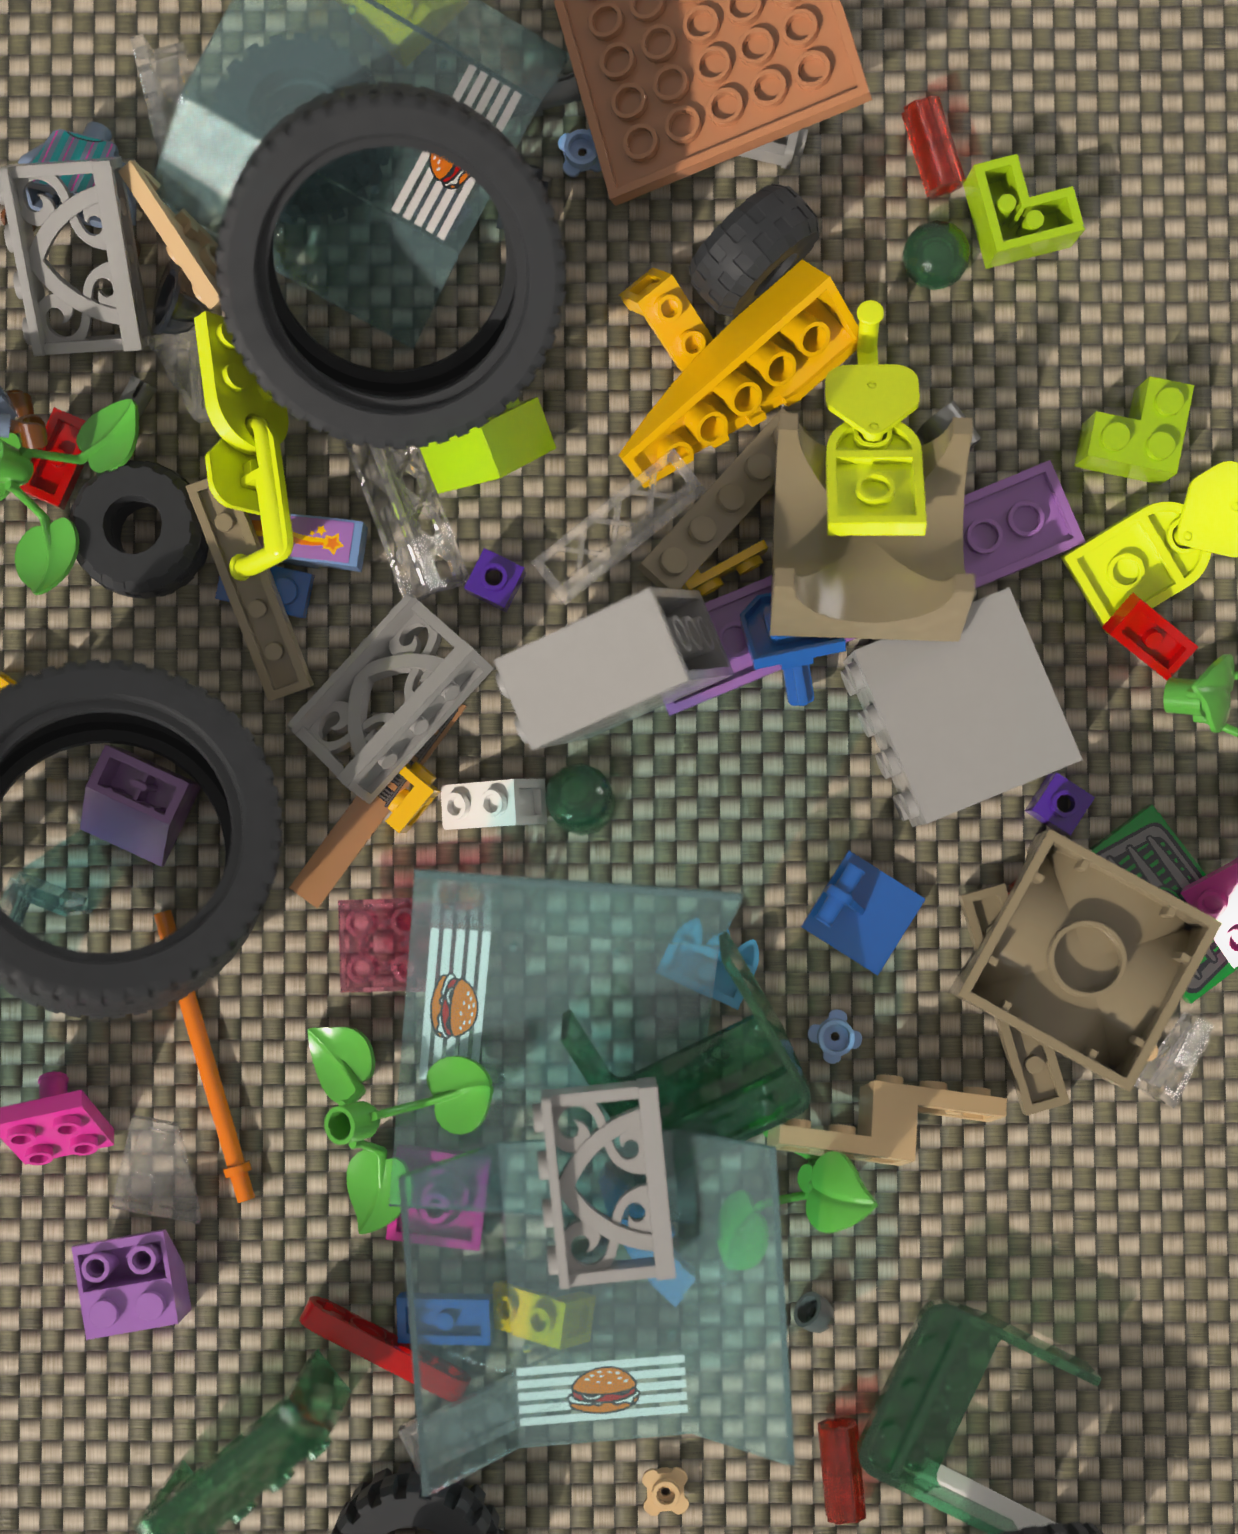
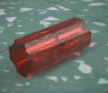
M930 95L923 99L914 100L903 107L904 111L901 113L926 195L929 198H937L942 195L951 194L962 188V184L966 179L940 97Z
M827 1418L817 1423L827 1520L839 1525L858 1523L866 1519L858 1425L856 1424V1419Z

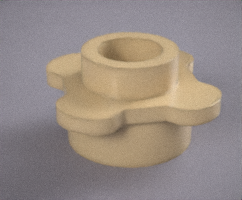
M662 1467L659 1469L651 1468L645 1471L642 1476V1483L647 1487L644 1509L649 1515L657 1516L662 1511H673L678 1515L686 1512L689 1507V1500L684 1495V1485L688 1478L682 1468ZM663 1488H668L670 1490V1493L668 1495H663L661 1493V1490Z

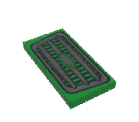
M1153 804L1144 807L1089 849L1093 853L1186 903L1187 901L1181 894L1183 888L1206 875ZM1214 940L1182 996L1186 1003L1192 1004L1238 969V967H1232Z

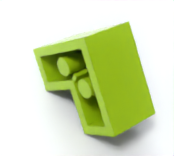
M1018 154L973 165L963 183L985 269L1070 248L1085 230L1074 187L1071 186L1029 197Z
M1149 376L1134 390L1129 418L1099 411L1093 413L1082 423L1074 467L1159 485L1175 476L1178 472L1194 385Z
M538 397L521 402L519 398L514 403L510 401L506 405L507 409L497 417L493 415L488 419L489 423L479 429L474 427L470 429L469 434L458 438L456 435L450 437L448 442L438 445L436 442L428 443L429 447L420 448L437 493L440 494L500 479L555 450L557 447Z

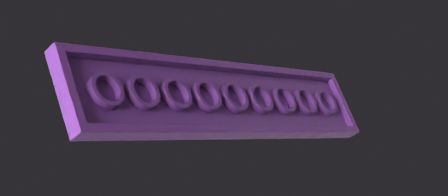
M1051 460L964 495V566L966 574H975V589L1085 543V539ZM772 575L705 603L735 675L665 705L669 716L782 670L780 665L754 669L740 622V613L757 595L771 592ZM845 638L846 643H847V642H850V641H852V640L857 639V638Z

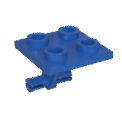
M848 850L800 927L878 976L926 899Z

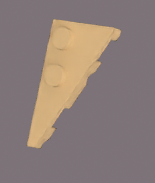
M130 160L118 173L167 245L168 255L182 268L192 283V290L195 296L209 310L221 309L218 298L220 288L217 287L216 249L218 244L184 208L175 214L156 193L161 184L148 171L139 166L135 160Z

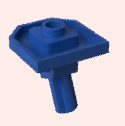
M771 592L757 595L740 613L741 627L754 669L780 665L783 670L788 703L791 706H805L814 701L815 697L809 664H814V657L846 651L845 638L770 636Z

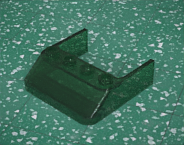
M728 932L719 935L721 961L753 1014L636 1072L620 1077L610 1072L572 1010L570 1009L562 1014L560 1041L589 1085L636 1081L637 1078L655 1077L658 1089L666 1177L675 1175L801 1115L810 1104L809 1083L786 1031ZM638 1099L601 1102V1105L611 1119L626 1110L639 1106ZM634 1140L626 1141L633 1155H635L639 1148L637 1142Z
M934 1299L927 1302L920 1309L857 1443L859 1461L865 1472L870 1476L987 1534L1018 1530L1013 1520L942 1486L937 1481V1472L998 1343L1003 1340L1097 1387L1102 1378L1088 1362L984 1311L946 1299Z
M317 1349L310 1355L287 1395L195 1472L190 1469L184 1460L176 1465L134 1524L133 1529L137 1534H219L217 1529L229 1519L234 1525L239 1523L257 1506L258 1503L255 1501V1498L267 1488L271 1493L279 1490L295 1474L292 1467L304 1457L312 1462L332 1444L333 1441L329 1434L333 1431L352 1391Z

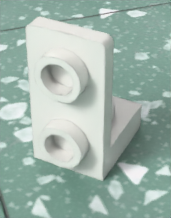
M508 779L449 784L441 787L442 823L445 830L547 824L545 779Z

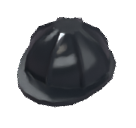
M172 259L169 260L164 269L154 303L152 332L157 335L162 333L177 335L188 332L195 326L194 318L205 310V304L195 296L192 290V283L182 268Z

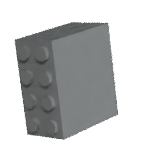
M647 588L494 659L499 671L496 673L498 687L502 694L511 700L517 715L514 719L516 730L523 742L529 743L531 750L592 738L735 675L700 591L684 589Z
M1010 587L971 603L959 642L881 639L854 650L843 661L846 668L840 671L843 683L850 696L857 694L863 711L858 712L861 726L867 737L874 735L880 749V753L875 754L879 769L885 779L892 778L898 792L897 795L893 796L897 812L903 821L909 819L912 827L928 824L1083 760Z

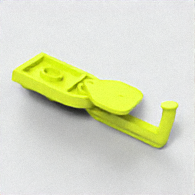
M867 300L861 303L857 309V317L859 319L857 365L835 367L827 374L825 379V405L829 411L845 421L832 432L827 442L826 495L828 536L925 535L927 520L922 448L914 431L901 422L919 406V381L916 373L906 366L897 364L878 365L879 324L884 317V309L879 302Z
M205 310L194 318L204 400L209 419L215 430L222 437L205 456L208 485L215 499L223 506L260 515L265 547L247 556L236 554L229 563L231 576L238 581H245L249 577L257 575L286 560L293 549V533L280 447L288 432V411L286 406L281 407L272 399V394L269 390L266 392L257 383V377L254 373L250 374L243 363V355L237 353L232 343L233 335L228 333L224 317Z
M1233 461L1221 462L1193 478L1189 484L1184 504L1157 502L1143 506L1061 556L1062 561L1101 626L1109 620L1132 593L1136 594L1151 608H1154L1187 588L1203 574L1209 563L1211 553L1234 558L1238 557V463ZM1178 546H1186L1187 548L1182 549Z

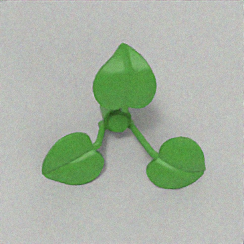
M133 399L120 400L106 406L93 414L83 424L76 438L77 446L82 451L78 455L24 448L21 444V438L15 433H9V438L0 437V501L12 492L39 518L41 526L30 528L22 536L15 552L17 574L21 581L31 589L33 594L42 595L50 591L68 575L77 559L79 535L74 523L65 517L58 518L51 523L50 517L20 488L33 475L34 466L30 459L38 458L73 464H84L88 461L90 468L96 473H102L106 470L112 471L120 466H124L134 453L138 440L139 412L138 405Z
M1223 654L1198 679L1169 677L1163 696L1165 712L1193 715V722L1208 724L1214 733L1224 731L1238 737V728L1227 724L1231 707V691L1234 686V680H1238V671H1235L1233 656L1231 654Z
M347 1026L309 1028L307 1030L309 1047L318 1079L328 1097L339 1104V1106L330 1109L325 1117L326 1134L335 1144L344 1145L349 1143L351 1149H365L358 1152L349 1162L347 1168V1189L357 1216L359 1234H367L382 1229L396 1220L406 1208L412 1190L411 1176L405 1162L399 1158H387L388 1152L385 1147L364 1140L375 1134L379 1128L380 1119L435 1104V1116L443 1129L457 1135L470 1133L481 1126L486 1119L494 1091L492 1079L487 1070L471 1058L464 1056L445 1057L434 1063L427 1073V1085L433 1096L377 1110L370 1103L359 1101L366 1093L362 1083L368 1081L373 1076L375 1070L374 1051L368 1038L361 1031Z
M759 1053V1055H756L751 1060L738 1080L733 1095V1111L737 1124L743 1132L755 1135L762 1130L764 1136L768 1138V1130L772 1129L771 1125L778 1124L784 1116L785 1093L773 1063L765 1054ZM829 1151L822 1156L796 1153L808 1160V1163L804 1164L798 1172L797 1181L801 1189L800 1192L765 1198L758 1203L754 1193L749 1189H740L733 1193L726 1201L719 1221L720 1246L723 1256L731 1269L754 1268L767 1255L771 1244V1225L768 1217L763 1212L768 1207L806 1200L808 1220L816 1230L824 1233H836L850 1228L876 1209L878 1203L866 1189L853 1162L845 1154L838 1151Z

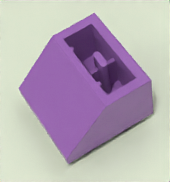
M105 745L85 788L80 829L164 867L201 787L197 782L121 747Z
M166 1229L77 1244L71 1247L86 1340L179 1324L191 1311L185 1265Z

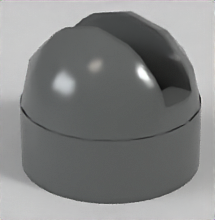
M812 1291L802 1295L794 1309L796 1324L809 1332L822 1333L829 1328L827 1325L830 1323L831 1318L834 1319L835 1316L831 1303L825 1297ZM816 1308V1314L814 1317H812L811 1315L814 1309Z

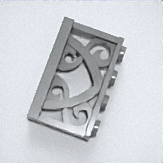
M121 156L9 164L0 167V204L5 205L8 224L4 228V237L9 252L14 253L17 271L14 272L13 283L17 297L23 299L26 314L22 322L24 339L28 345H32L35 357L114 350L138 351L143 350L152 342L126 183L118 173L123 167ZM93 173L95 186L71 197L67 186L59 176ZM36 179L47 182L56 190L62 204L57 208L54 201L48 195L38 193L37 195L42 199L43 207L40 211L31 209L26 195V188L29 183ZM83 211L87 224L92 216L99 217L102 222V231L99 234L89 232L79 217L80 212ZM69 221L75 233L85 243L94 248L107 251L108 262L97 266L91 271L84 283L83 292L66 281L47 260L56 237ZM32 225L41 226L34 238ZM98 279H108L112 283L113 294L106 295L100 289L98 291V300L94 299V289ZM43 284L52 292L51 294L45 296ZM51 308H58L62 311L64 319L61 324L68 322L73 317L75 309L82 313L81 324L75 334L62 336L51 328L49 318ZM92 317L119 325L121 334L88 336L92 325Z
M408 593L390 610L389 614L359 644L345 662L330 675L328 680L311 699L299 709L297 714L288 722L287 727L336 775L346 788L368 804H371L494 668L411 593ZM424 628H427L428 642L423 652L419 654L421 641L417 636ZM441 638L454 648L445 659L435 656ZM409 673L404 687L405 702L394 714L380 713L367 719L368 703L373 684L390 676ZM330 730L336 733L348 731L347 735L336 741L327 742L323 739ZM352 746L355 757L346 766L335 754Z
M655 1077L637 1078L636 1081L560 1089H541V1103H534L532 1106L535 1133L544 1132L546 1150L537 1151L539 1178L540 1180H549L551 1198H542L544 1227H554L555 1245L547 1246L549 1275H559L560 1290L570 1289L572 1286L656 1278L657 1281L676 1279L658 1089ZM638 1099L639 1106L626 1110L606 1121L597 1103ZM569 1107H582L593 1115L598 1127L590 1133L588 1126L583 1121L573 1118V1121L578 1126V1132L574 1136H565L561 1132L558 1123L561 1114ZM619 1136L622 1148L626 1141L634 1140L639 1146L637 1153L632 1157L622 1156L618 1152L613 1139ZM604 1146L609 1157L618 1167L630 1173L646 1174V1183L630 1188L619 1198L614 1207L612 1218L606 1216L590 1204L575 1186L586 1165ZM557 1147L563 1151L573 1153L564 1166L561 1175L559 1172ZM562 1200L579 1218L571 1222L566 1228ZM638 1203L642 1205L645 1209V1214L642 1218L634 1219L629 1214L628 1226L621 1223L623 1213L629 1204ZM600 1235L609 1239L606 1252L594 1263L580 1262L572 1254V1241L577 1236H585L589 1239L590 1244L586 1249V1253L592 1251L598 1245ZM618 1243L631 1248L653 1251L654 1256L614 1261Z

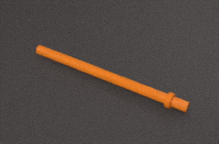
M171 910L153 915L160 940L177 930ZM192 991L187 997L179 1000V1004L227 1165L223 1172L225 1178L231 1179L237 1203H241L255 1198L248 1171L252 1170L250 1160H244L195 991Z

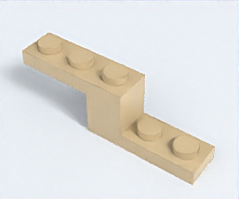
M877 1075L876 1080L860 1087L857 1134L856 1127L831 1124L828 1125L827 1131L812 1129L811 1121L787 1118L783 1119V1125L780 1124L768 1130L767 1149L819 1156L829 1151H838L845 1154L850 1160L902 1166L914 1162L916 1158L918 1113L992 1122L1006 1117L1007 1098L991 1096V1090L983 1087H964L963 1092L947 1090V1083L920 1081L919 1086L903 1084L904 1078L900 1076Z

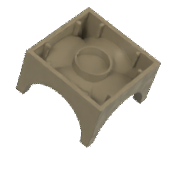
M779 413L774 475L770 636L959 642L975 594V574L965 573L963 553L964 495L968 457L973 436V418L953 417L951 424L944 433L933 441L921 446L927 520L925 535L828 536L826 495L827 446L818 443L806 434L800 425L798 413Z
M1048 829L1034 836L1027 849V856L1006 902L977 952L963 972L956 977L949 993L1057 1051L1107 1082L1131 1092L1219 931L1222 922L1055 831Z

